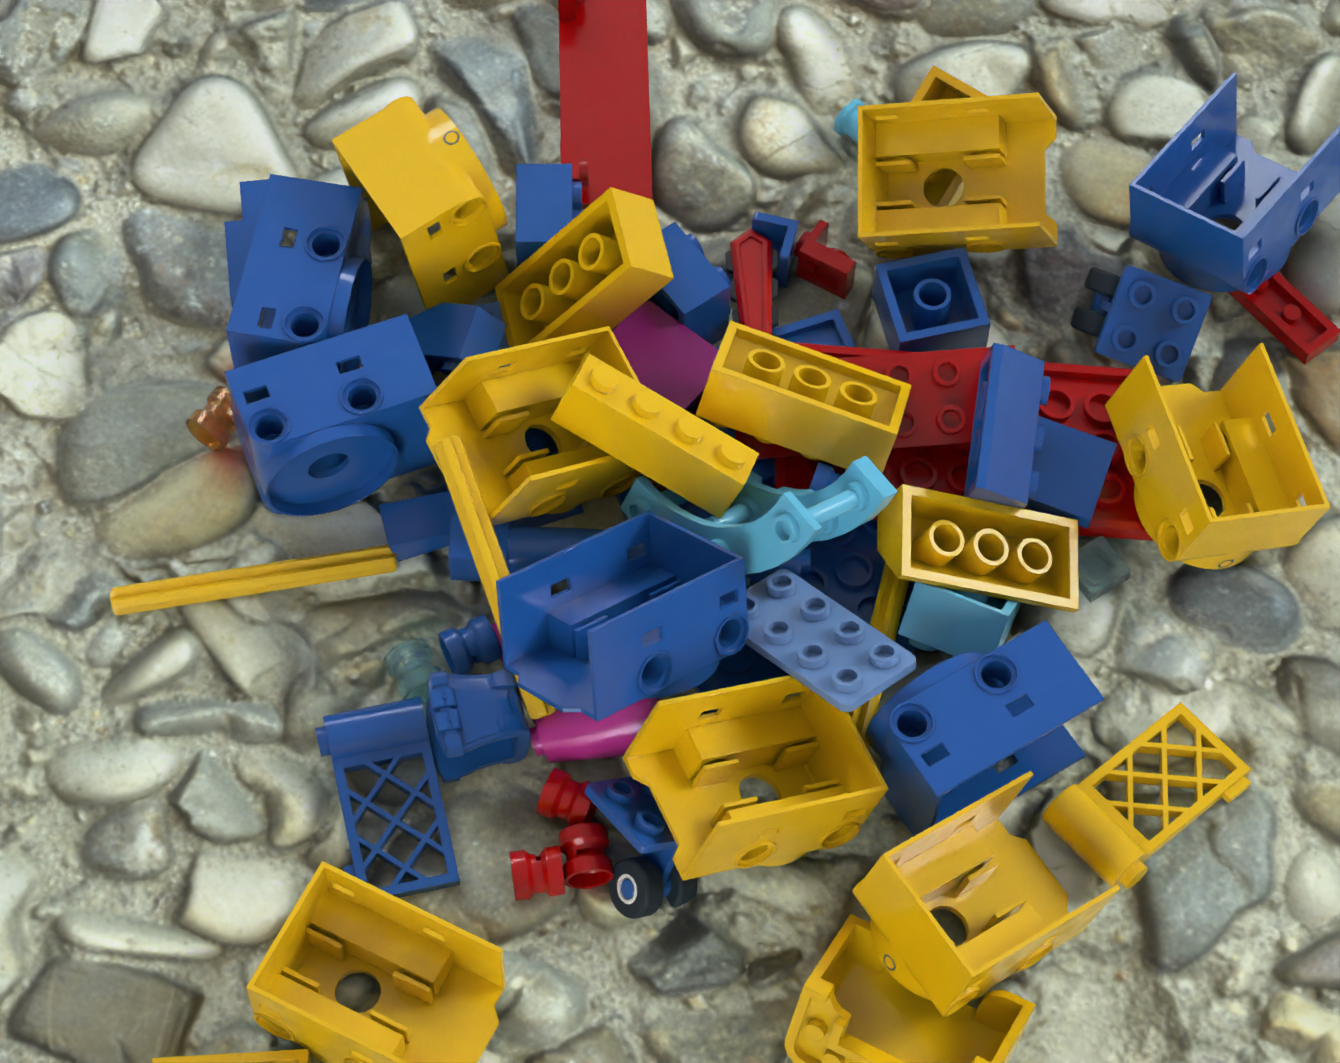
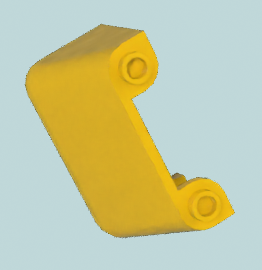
M850 914L803 985L785 1037L784 1047L793 1063H1008L1036 1004L1005 990H993L986 993L977 1009L966 1004L955 1013L943 1017L931 1000L906 989L887 971L875 951L870 923Z

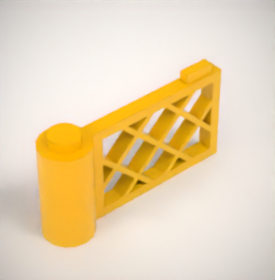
M1180 702L1078 785L1073 784L1062 791L1046 808L1042 815V820L1111 888L1118 884L1119 887L1123 885L1126 889H1130L1147 872L1148 867L1144 862L1218 800L1223 798L1229 804L1249 788L1251 782L1246 777L1249 775L1251 768ZM1179 721L1193 735V746L1167 744V729ZM1159 737V743L1152 742ZM1138 753L1159 755V774L1134 772L1133 757ZM1167 756L1193 758L1194 777L1168 775ZM1202 759L1219 760L1232 773L1223 780L1202 778ZM1125 764V771L1118 770ZM1103 781L1124 782L1125 802L1106 800L1095 788ZM1133 783L1159 786L1160 805L1133 803ZM1168 787L1194 789V804L1189 808L1168 806ZM1203 790H1210L1203 796ZM1134 815L1160 817V832L1148 841L1134 827ZM1169 818H1176L1169 824Z

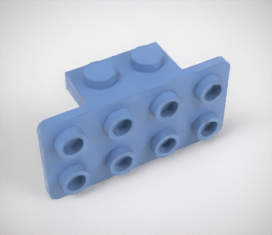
M779 569L746 589L747 615L750 629L745 644L842 712L855 710L916 669L915 655L790 570Z

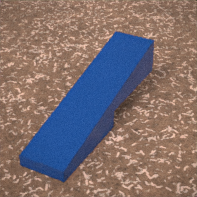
M449 491L379 505L388 546L392 553H396L398 562L449 546L451 516L457 515ZM581 503L576 508L564 513H546L537 517L529 516L510 521L511 526L540 527L584 513Z

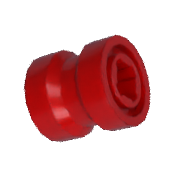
M554 768L542 789L537 805V814L549 819L563 818L567 820L569 826L591 823L597 807L584 793L587 784L591 782H576L572 779L570 773Z
M580 823L568 826L560 831L558 834L560 851L566 856L567 861L563 865L564 883L566 886L574 889H590L603 886L614 878L612 860L606 856L605 852L609 846L607 827L598 823Z
M560 846L544 847L539 856L529 854L525 850L509 852L515 901L529 900L534 894L544 892L550 897L565 895Z

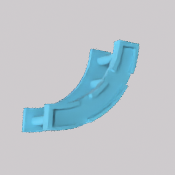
M867 456L853 461L845 473L834 483L817 491L784 486L775 489L762 484V477L751 471L744 487L720 519L714 515L702 519L683 510L678 505L688 500L669 489L660 492L644 475L636 478L620 509L627 515L628 519L649 510L744 557L746 575L760 573L777 567L798 555L811 542L829 540L865 524L878 515L890 503L898 491Z

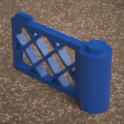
M418 696L323 716L325 726L315 728L321 757L331 755L353 865L343 867L344 872L367 882L366 873L378 857L400 871L390 886L379 888L398 898L460 885L421 697ZM423 757L426 772L415 788L393 776V773L402 761ZM389 764L386 770H383L379 767L381 765ZM367 769L380 778L365 799L347 787L345 773ZM387 782L409 795L395 817L373 804ZM427 784L429 785L431 798L422 793ZM416 800L432 809L435 813L436 819L425 835L402 822ZM351 801L360 805L354 816ZM367 811L390 824L376 845L357 835L356 826ZM396 829L419 842L405 864L383 851V848ZM437 831H439L441 845L432 840ZM360 847L370 852L364 862ZM428 847L444 857L447 874L427 878L412 869L425 848ZM406 876L414 879V881L402 883Z

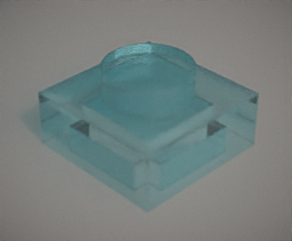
M1103 535L1078 549L1079 590L1090 603L1129 579L1131 570Z

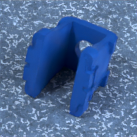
M500 670L484 675L446 674V671L429 673L426 724L435 768H437L444 784L460 781V778L492 765L519 762L527 756L531 734L528 721L524 716L519 687L512 672Z

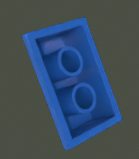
M993 343L981 361L964 497L1022 509L1027 505L1028 499L1035 500L1039 483V471L1032 470L1034 452H1041L1045 433V424L1037 423L1039 405L1046 406L1051 381L1050 377L1043 376L1045 361L1004 344Z

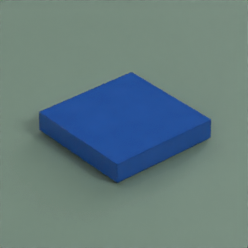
M1038 416L1037 423L1045 424L1042 450L1040 453L1034 452L1032 470L1039 471V483L1035 500L1028 499L1025 507L1046 514L1078 520V526L1088 528L1117 444Z

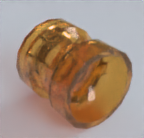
M217 386L207 397V405L203 409H196L185 421L192 435L204 446L215 452H221L231 441V433L236 429L228 388L223 386Z

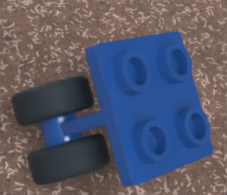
M1131 265L1124 267L1121 276L1097 267L1090 268L1084 286L1096 293L1090 309L1082 306L1075 308L1070 322L1071 326L1074 329L1098 337L1094 347L1096 353L1134 367L1143 356L1148 355L1156 375L1179 382L1187 366L1212 296Z
M632 776L588 783L584 791L585 795L632 846L642 854V856L622 859L613 867L614 878L609 881V892L616 909L623 916L636 919L654 914L660 908L664 897L667 898L670 906L673 908H677L693 899L697 892V878L682 880L672 860L678 846L649 787L633 779Z

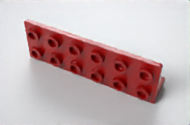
M558 0L561 164H572L573 182H582V209H586L610 187L653 200L646 0Z
M1008 345L1009 347L1015 349V345ZM991 347L837 358L912 385L892 450L969 445L971 443L980 363ZM734 429L737 441L759 453L757 460L804 457L797 451L777 444L763 443L752 435Z

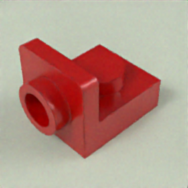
M820 219L812 232L805 231L801 235L795 247L794 255L798 257L797 277L845 300L854 285L856 261L849 258L840 249L827 247L829 223Z

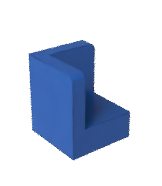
M755 212L752 219V230L771 240L772 248L778 251V270L772 274V277L778 280V287L786 288L795 259L794 251L798 242L799 221Z

